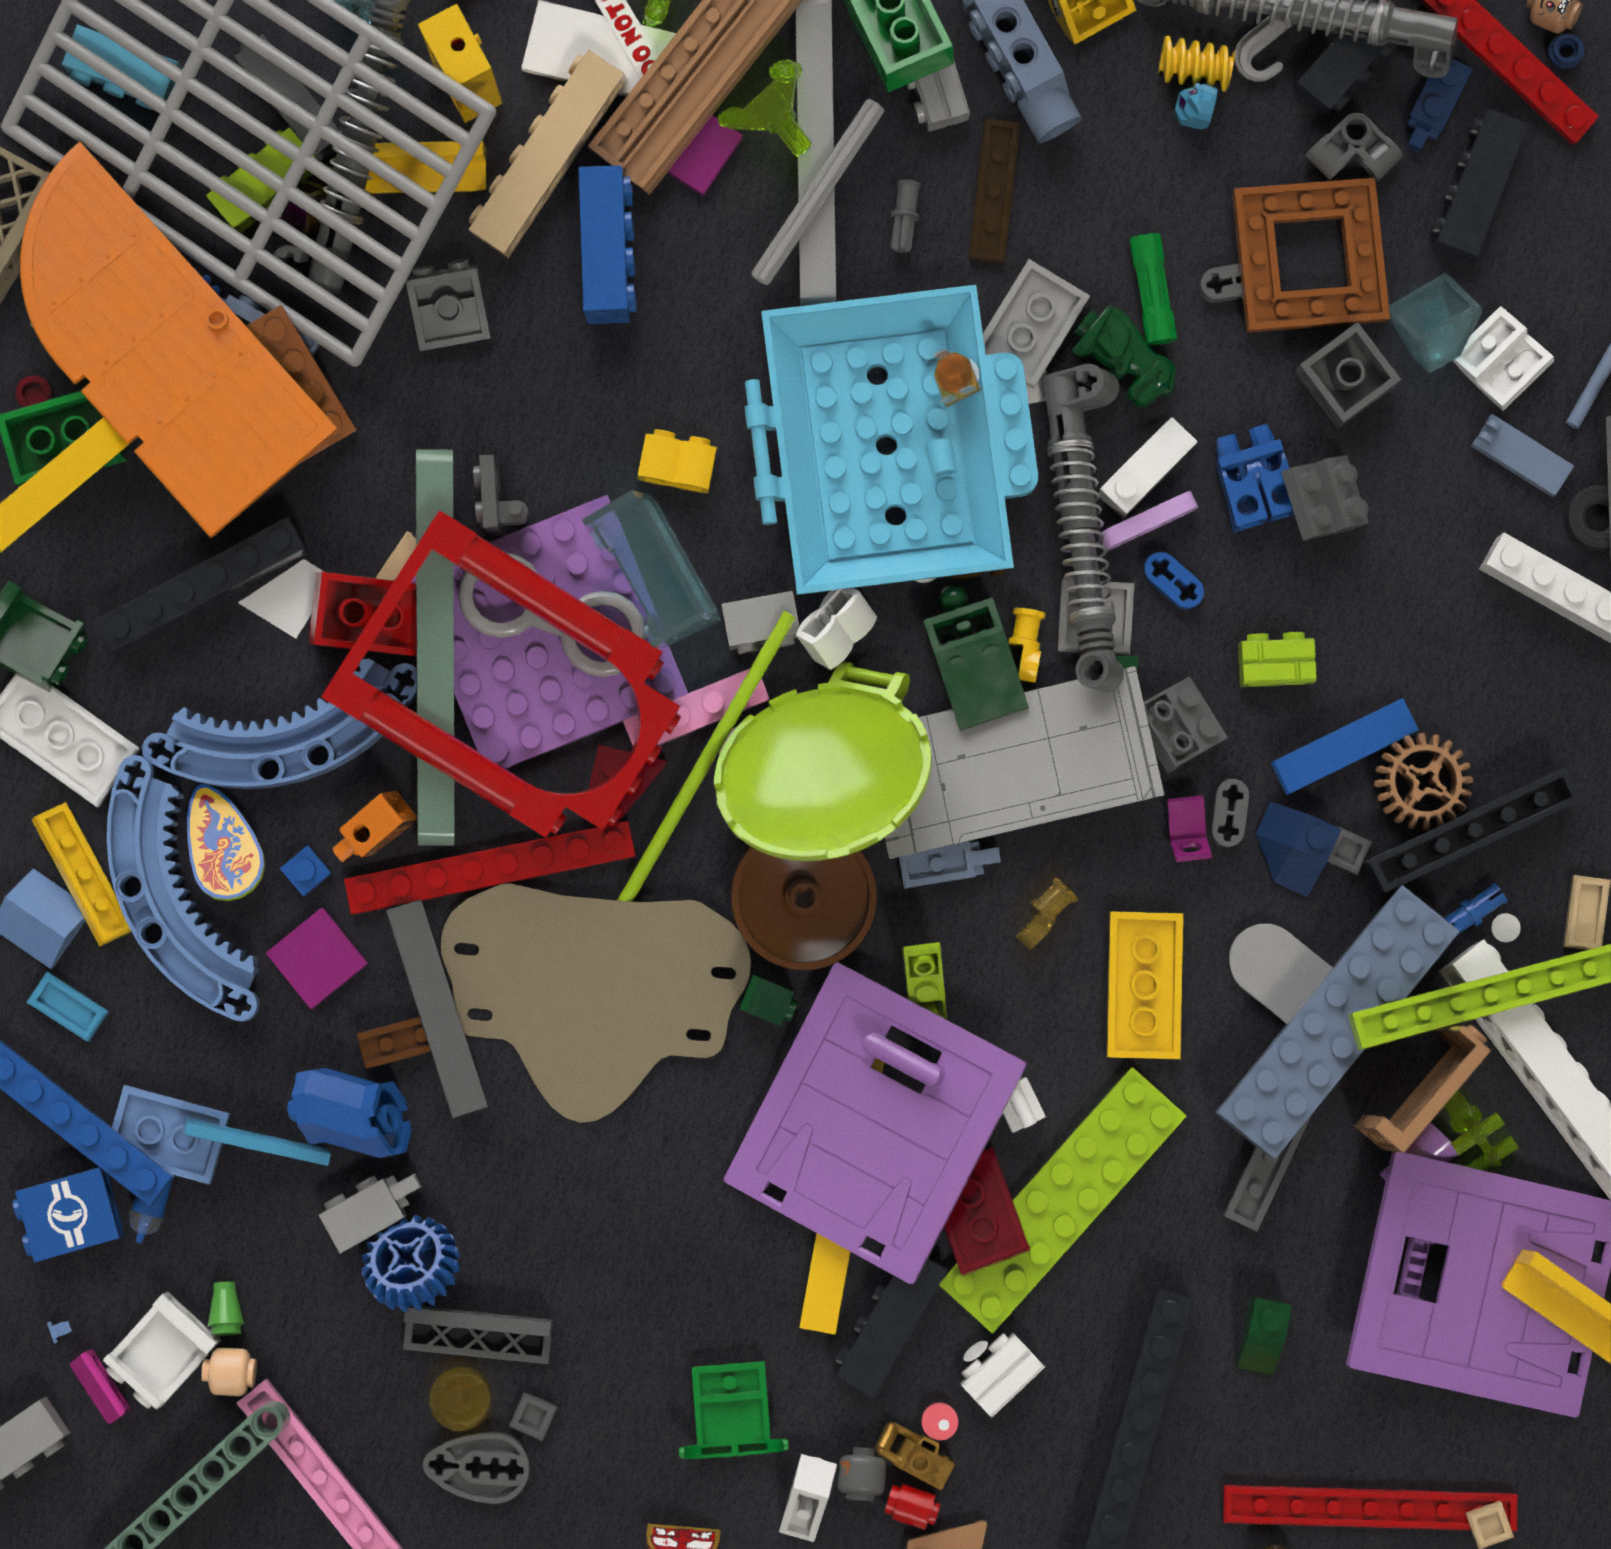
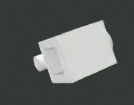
M1027 1077L1019 1080L1002 1113L1012 1133L1022 1128H1027L1046 1117Z

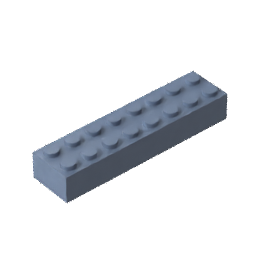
M1403 885L1398 887L1221 1104L1215 1114L1269 1158L1276 1159L1364 1050L1357 1049L1348 1014L1405 999L1460 931Z

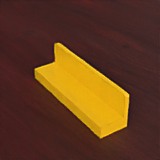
M455 141L419 142L451 164L462 147ZM481 141L454 192L486 190V148L483 141ZM376 143L375 148L380 152H374L373 155L427 191H438L445 178L444 176L394 143ZM371 170L369 171L368 176L373 178V180H367L365 189L370 192L369 194L404 193Z
M1522 1249L1502 1281L1501 1287L1611 1364V1304L1538 1252Z

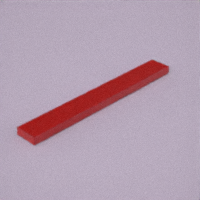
M1223 1485V1523L1471 1530L1465 1515L1466 1512L1501 1501L1511 1530L1517 1532V1494Z

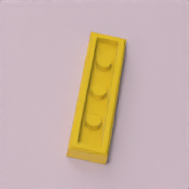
M65 802L34 816L32 822L98 945L101 947L130 933L131 929L123 916L116 894L67 803Z

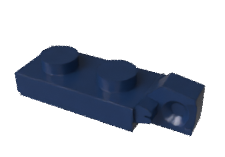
M1452 59L1446 76L1441 78L1428 77L1408 117L1409 122L1407 126L1414 129L1406 148L1419 153L1427 137L1436 140L1438 134L1440 135L1473 68Z

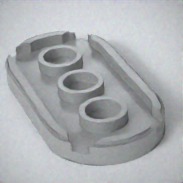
M1257 924L1246 928L1234 939L1229 950V966L1234 981L1285 1024L1290 1021L1333 968L1287 930L1273 924Z

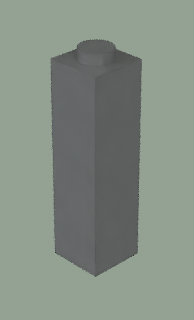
M262 34V35L260 36V38H262L263 40H265V41H267V42L269 43V41H268V40L265 38V36ZM242 44L239 47V53L235 55V58L242 68L314 116H317L321 107L299 80L246 45ZM273 106L288 127L303 143L309 129ZM331 120L329 126L340 131ZM321 138L313 156L322 162L335 152L332 148L333 145Z

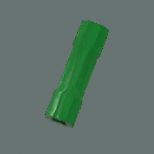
M1150 233L1130 238L1129 242L1143 312L1142 323L1145 342L1148 346L1175 342L1177 334L1174 315L1170 308L1160 233Z

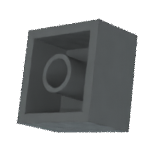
M1358 322L1301 363L1295 371L1296 375L1337 429L1381 398L1401 381V378Z

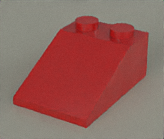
M316 572L308 644L351 649L394 580ZM410 583L368 651L417 656L416 583Z

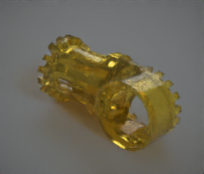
M1057 877L1052 880L1053 885L1039 899L1033 898L1030 901L1040 914L1030 921L1031 924L1028 923L1026 925L1028 929L1024 927L1016 935L1029 951L1053 928L1052 926L1057 922V915L1071 902L1075 904L1079 900L1070 889L1067 890V886L1064 887L1065 884Z

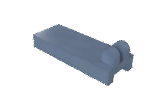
M1493 414L1489 416L1480 433L1471 444V447L1552 498L1557 494L1574 467L1573 464Z

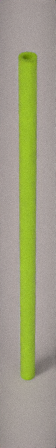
M785 610L781 614L617 901L633 902L794 623L796 617Z

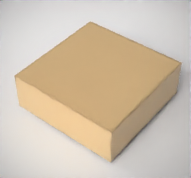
M1501 1501L1465 1513L1478 1549L1514 1537Z

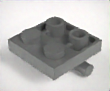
M479 455L480 465L473 466L474 486L477 487V491L481 493L482 501L475 502L476 522L479 523L480 528H484L488 537H503V526L524 524L529 518V510L522 501H501L499 464L494 455Z
M1191 677L1144 701L1154 751L1167 774H1170L1178 769L1180 765L1228 738Z

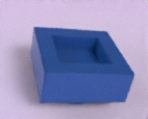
M308 845L280 868L304 897L332 874Z

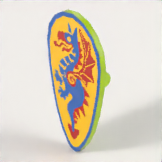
M208 784L197 786L191 796L187 814L188 848L194 878L201 890L213 899L223 901L240 899L252 892L263 877L265 869L263 850L254 832L230 799Z

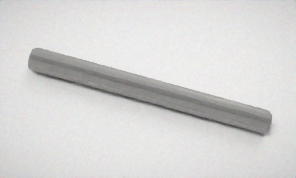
M870 99L865 101L753 269L752 276L758 282L764 285L771 283L883 115L884 109L880 104Z

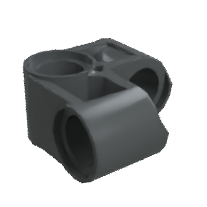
M1353 113L1347 116L1305 154L1329 181L1350 160H1353L1354 162L1357 161L1378 182L1403 158L1399 147L1389 137L1384 135L1366 115L1361 113ZM1347 125L1359 127L1362 131V139H1351L1346 132Z

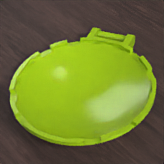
M842 661L836 666L829 682L818 684V689L798 694L796 689L768 701L770 706L756 716L748 715L727 739L715 768L714 786L717 804L728 827L746 844L761 852L779 858L801 861L825 860L852 854L873 845L897 829L918 806L926 791L932 771V752L927 732L918 716L912 714L902 704L909 688V675L901 672H896L892 675L853 666V663Z

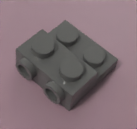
M458 259L448 262V269L434 271L433 265L412 269L413 275L408 276L406 286L420 351L491 339L477 263L469 265L468 259Z
M1347 455L1323 459L1313 464L1292 467L1281 472L1303 541L1348 532L1369 523L1367 519L1368 504L1360 497L1356 484L1357 470L1350 464Z

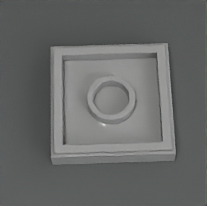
M1062 579L1057 652L1079 653L1078 648L1081 646L1077 642L1079 636L1076 635V630L1071 627L1069 621L1070 614L1077 611L1079 607L1067 605L1070 601L1077 599V593L1065 591L1068 587L1076 585L1075 580ZM1108 582L1105 586L1110 587L1113 592L1107 600L1115 604L1113 609L1116 614V622L1112 626V632H1110L1114 636L1113 641H1111L1115 643L1113 651L1116 652L1117 656H1130L1134 583ZM1101 588L1102 597L1109 594V590ZM1103 602L1104 606L1111 607V604Z

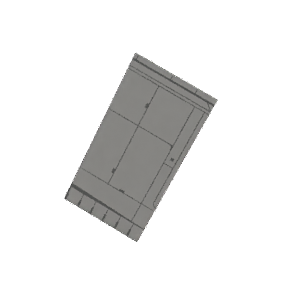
M1136 667L1124 668L1123 681L1112 692L1103 693L1088 688L1078 680L1024 692L1029 706L1028 709L962 731L959 729L953 709L918 717L927 732L930 742L932 771L928 786L918 806L897 829L885 837L889 858H897L1163 796V786ZM1102 674L1096 675L1097 679L1102 676Z

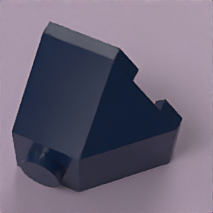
M1270 802L1255 836L1265 856L1273 882L1308 897L1324 869L1342 829L1309 814Z

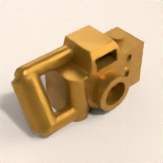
M890 1422L885 1425L875 1446L879 1456L939 1490H942L955 1465L950 1457L938 1454V1441L925 1434L920 1436L896 1422ZM897 1434L904 1437V1440L895 1454L890 1449ZM923 1440L934 1445V1449L931 1450L921 1445Z

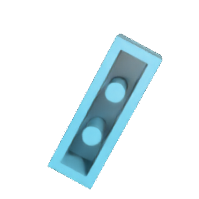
M80 25L76 26L72 36L74 40L167 101L175 85L174 81L102 33ZM66 52L62 65L70 74L69 78L86 86H89L91 82L102 85L104 92L118 98H123L124 94L132 96ZM162 56L182 69L178 61ZM138 99L136 100V103H137V104H139V105H141V106H143V107H145V108H148V109L153 110L152 108H150L149 106H147L146 104H144V103L141 102L140 100H138Z

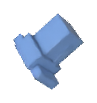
M51 1321L47 1323L54 1343L58 1342L57 1337L72 1331L69 1321L53 1326Z

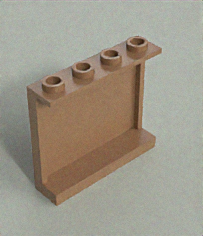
M1471 1025L1468 1028L1466 1026H1447L1436 1029L1435 1032L1451 1045L1449 1050L1389 1120L1380 1116L1362 1115L1354 1126L1381 1150L1404 1153L1491 1051L1484 1045L1487 1039Z

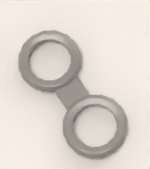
M507 553L508 555L515 558L522 564L526 565L533 571L537 572L534 566L524 558L520 557L517 554ZM467 572L464 573L460 581L458 599L462 614L476 630L487 636L506 638L519 635L529 627H534L560 637L563 652L573 666L586 674L600 677L621 674L609 662L593 661L583 655L575 640L527 610L514 621L497 623L486 619L476 609L473 600L474 585L478 579ZM598 591L585 594L579 599L592 608L598 606L614 607L625 615L630 623L632 633L646 640L647 632L643 616L635 604L619 593Z

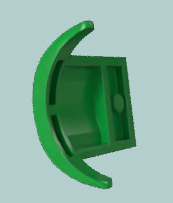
M765 1361L692 1367L697 1444L680 1447V1458L732 1457L775 1453L789 1449L787 1438H771Z

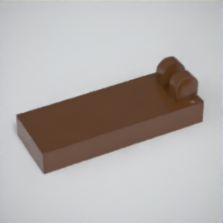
M420 1017L356 1034L365 1069L431 1052Z

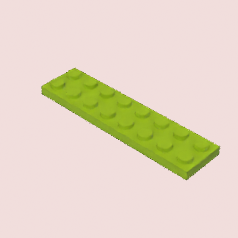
M1131 1067L1013 1199L1031 1251L964 1277L961 1275L956 1263L943 1277L939 1286L993 1334L1185 1119L1186 1115Z

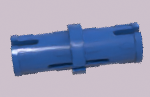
M1493 883L1472 900L1468 901L1465 899L1459 904L1460 908L1444 919L1460 931L1457 934L1459 935L1471 925L1476 927L1481 924L1482 918L1502 904L1507 903V898L1504 893H1501L1493 900H1489V898L1501 890Z

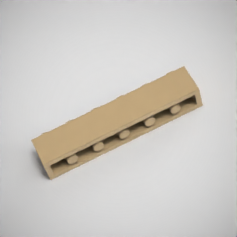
M589 49L584 57L578 55L568 71L571 74L564 87L558 85L548 101L551 104L544 117L538 115L528 131L531 134L524 147L522 145L516 147L508 161L512 165L504 176L500 174L496 177L489 188V193L492 195L484 206L478 205L470 216L469 223L472 225L468 230L507 258L510 257L627 81L622 71Z

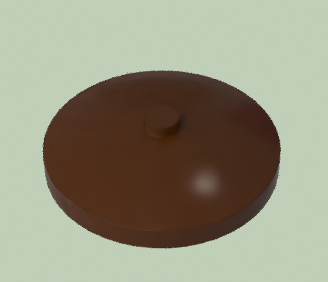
M750 847L737 866L731 886L732 913L737 928L744 940L756 953L766 960L789 969H819L845 958L865 938L876 911L877 891L875 879L869 863L860 850L837 858L801 861L775 857Z

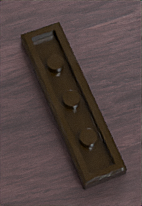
M989 118L984 120L968 261L1000 265L1005 263L1020 122Z

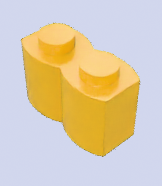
M656 429L654 434L645 435L638 480L694 492L708 493L717 447L710 446L711 441L706 438L691 436L689 441H681L675 439V433Z

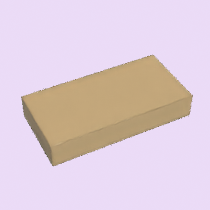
M1572 875L1563 947L1581 950L1602 947L1610 880Z

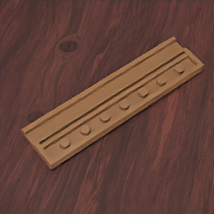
M702 0L588 145L589 149L611 166L622 165L624 176H630L634 184L650 195L803 0Z

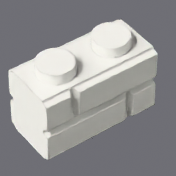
M1004 1333L1000 1335L988 1347L992 1353L982 1363L975 1359L961 1373L965 1377L961 1382L962 1387L991 1418L1045 1368L1014 1333L1009 1337Z

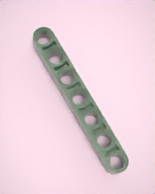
M269 1401L255 1410L104 1549H134L129 1542L131 1534L137 1535L142 1539L143 1549H155L287 1428L290 1422L288 1408L281 1402ZM264 1412H271L277 1417V1428H268L264 1424ZM238 1436L249 1440L251 1444L250 1453H243L237 1448L236 1438ZM210 1461H217L223 1466V1477H215L210 1472ZM188 1485L195 1489L197 1493L196 1502L188 1501L184 1497L183 1486ZM157 1510H163L168 1513L170 1517L169 1526H163L158 1523L156 1519Z

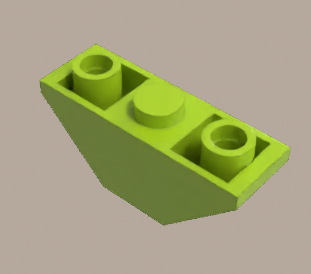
M940 942L902 947L907 998L947 1020Z

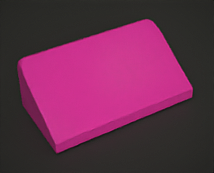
M90 1349L82 1353L70 1363L71 1369L108 1424L113 1423L131 1411L130 1405L94 1350Z

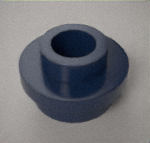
M1571 33L1557 35L1548 46V57L1551 63L1560 69L1574 68L1584 56L1582 41ZM1561 47L1569 48L1571 56L1563 57L1559 49Z

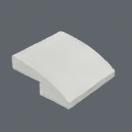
M1501 306L1450 355V358L1459 369L1502 411L1554 362V356L1527 334V328Z

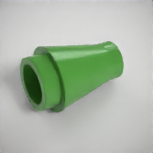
M235 1282L213 1283L214 1291L208 1320V1327H211V1335L231 1336L241 1334V1325H244Z

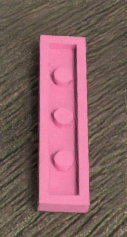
M750 669L672 700L681 706L677 714L681 715V719L671 734L664 732L657 744H664L720 721ZM762 678L743 711L770 701ZM638 714L623 720L632 745H634L637 735Z

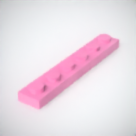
M265 1379L237 1402V1405L247 1417L269 1401L281 1402L288 1408L290 1412L289 1425L269 1445L352 1549H403L268 1379ZM268 1411L263 1413L264 1424L268 1428H277V1417Z

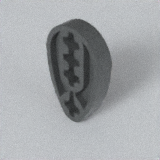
M479 1432L448 1440L432 1449L424 1458L423 1469L425 1474L440 1487L459 1497L476 1502L499 1504L513 1499L522 1491L530 1475V1459L523 1444L515 1437L503 1432ZM438 1454L444 1455V1461L457 1463L460 1467H447L444 1469L443 1474H438L437 1468L431 1466L430 1462L436 1460ZM476 1456L480 1457L481 1463L486 1465L490 1464L493 1458H498L499 1465L507 1466L510 1464L511 1459H516L517 1466L523 1467L524 1471L518 1473L516 1479H511L507 1471L499 1472L497 1478L491 1477L492 1473L489 1470H482L479 1476L476 1477L473 1476L472 1469H467V1463H472Z

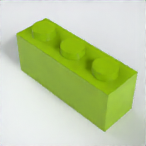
M290 127L284 132L282 130L277 131L278 134L299 148L301 147V140ZM265 143L266 147L256 155L254 153L248 154V156L283 179L293 162L267 143ZM237 166L239 169L229 177L226 175L220 177L267 210L277 193L239 166ZM305 169L299 181H306L313 174ZM213 190L206 195L227 223L238 232H244L257 221Z

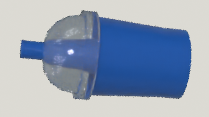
M172 1181L153 1206L147 1205L136 1196L133 1207L129 1209L128 1213L130 1215V1226L138 1233L135 1242L143 1243L145 1235L154 1234L159 1230L161 1224H164L165 1219L163 1217Z

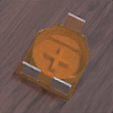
M946 349L934 354V356L941 358L937 362L934 377L943 398L940 401L945 403L946 407L981 391L978 382L979 369L973 360Z

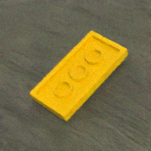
M1109 912L1106 1057L1180 1059L1183 914Z

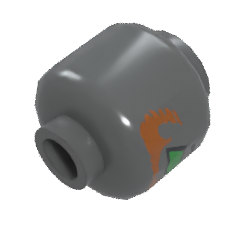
M853 1447V1454L844 1455L840 1459L838 1489L846 1494L847 1500L875 1502V1496L881 1495L885 1489L886 1461L875 1456V1449Z

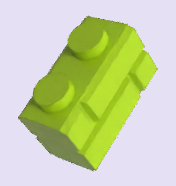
M1304 632L1283 633V639L1269 640V634L1265 633L1247 635V641H1241L1238 644L1240 687L1304 685L1316 682L1314 638L1305 639Z

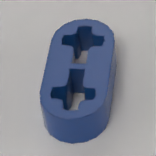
M1157 552L1146 560L1143 567L1144 577L1175 606L1180 609L1189 610L1201 602L1204 596L1202 583L1171 555ZM1155 561L1159 564L1165 561L1168 564L1166 572L1173 579L1170 581L1162 574L1157 578L1152 575L1154 567L1151 563ZM1175 581L1179 582L1183 587H1188L1190 584L1195 587L1193 595L1196 599L1193 601L1188 598L1182 601L1179 598L1181 590L1174 585Z

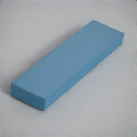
M190 1118L185 1119L182 1131L184 1135L326 1166H328L331 1156L327 1148Z

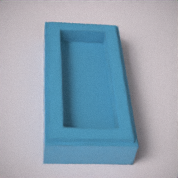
M46 972L27 1001L28 1004L87 1042H90L109 1013L107 1009L50 972Z

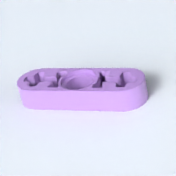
M1188 491L1102 531L1106 537L1100 544L1109 551L1185 516L1199 507L1191 491ZM1096 535L1098 540L1102 539L1101 535Z

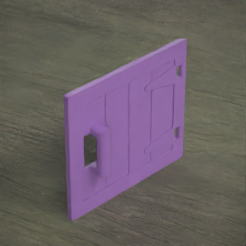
M835 963L724 1177V1181L901 1280L914 1284L1021 1079L1027 1063L847 966ZM894 1026L943 1052L937 1064L931 1063L888 1040L886 1037L891 1027ZM875 1058L926 1084L922 1093L919 1094L871 1068ZM770 1182L787 1191L783 1203L764 1193ZM867 1236L885 1245L881 1257L862 1247Z
M1392 1152L1346 1366L1547 1412L1578 1417L1593 1351L1501 1287V1283L1521 1250L1524 1249L1538 1252L1604 1299L1611 1268V1200L1405 1152ZM1406 1236H1408L1409 1238L1397 1293L1393 1294L1402 1257ZM1596 1240L1605 1242L1601 1263L1591 1262ZM1430 1243L1448 1246L1436 1303L1424 1301L1419 1297ZM1572 1351L1581 1353L1577 1375L1567 1372Z

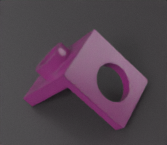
M1203 796L1168 799L1169 840L1175 861L1183 862L1212 858V852L1206 838ZM1188 847L1200 848V850L1196 852L1182 851V849Z

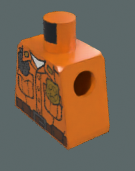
M398 791L380 793L339 829L345 838L332 848L333 852L344 864H348L357 855L362 858L372 856L416 822L417 815ZM366 828L369 829L370 837L366 834Z

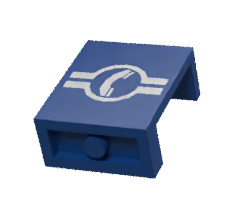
M100 1167L15 1191L17 1199L13 1200L14 1212L18 1221L23 1220L26 1235L22 1236L24 1249L28 1256H33L34 1262L125 1237L109 1174Z

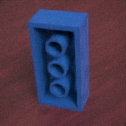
M622 165L579 167L583 311L587 324L630 323V312H637L636 290L634 283H629V277H635V255H633V248H628L627 242L634 241L632 212H626V206H633L631 177L624 176Z

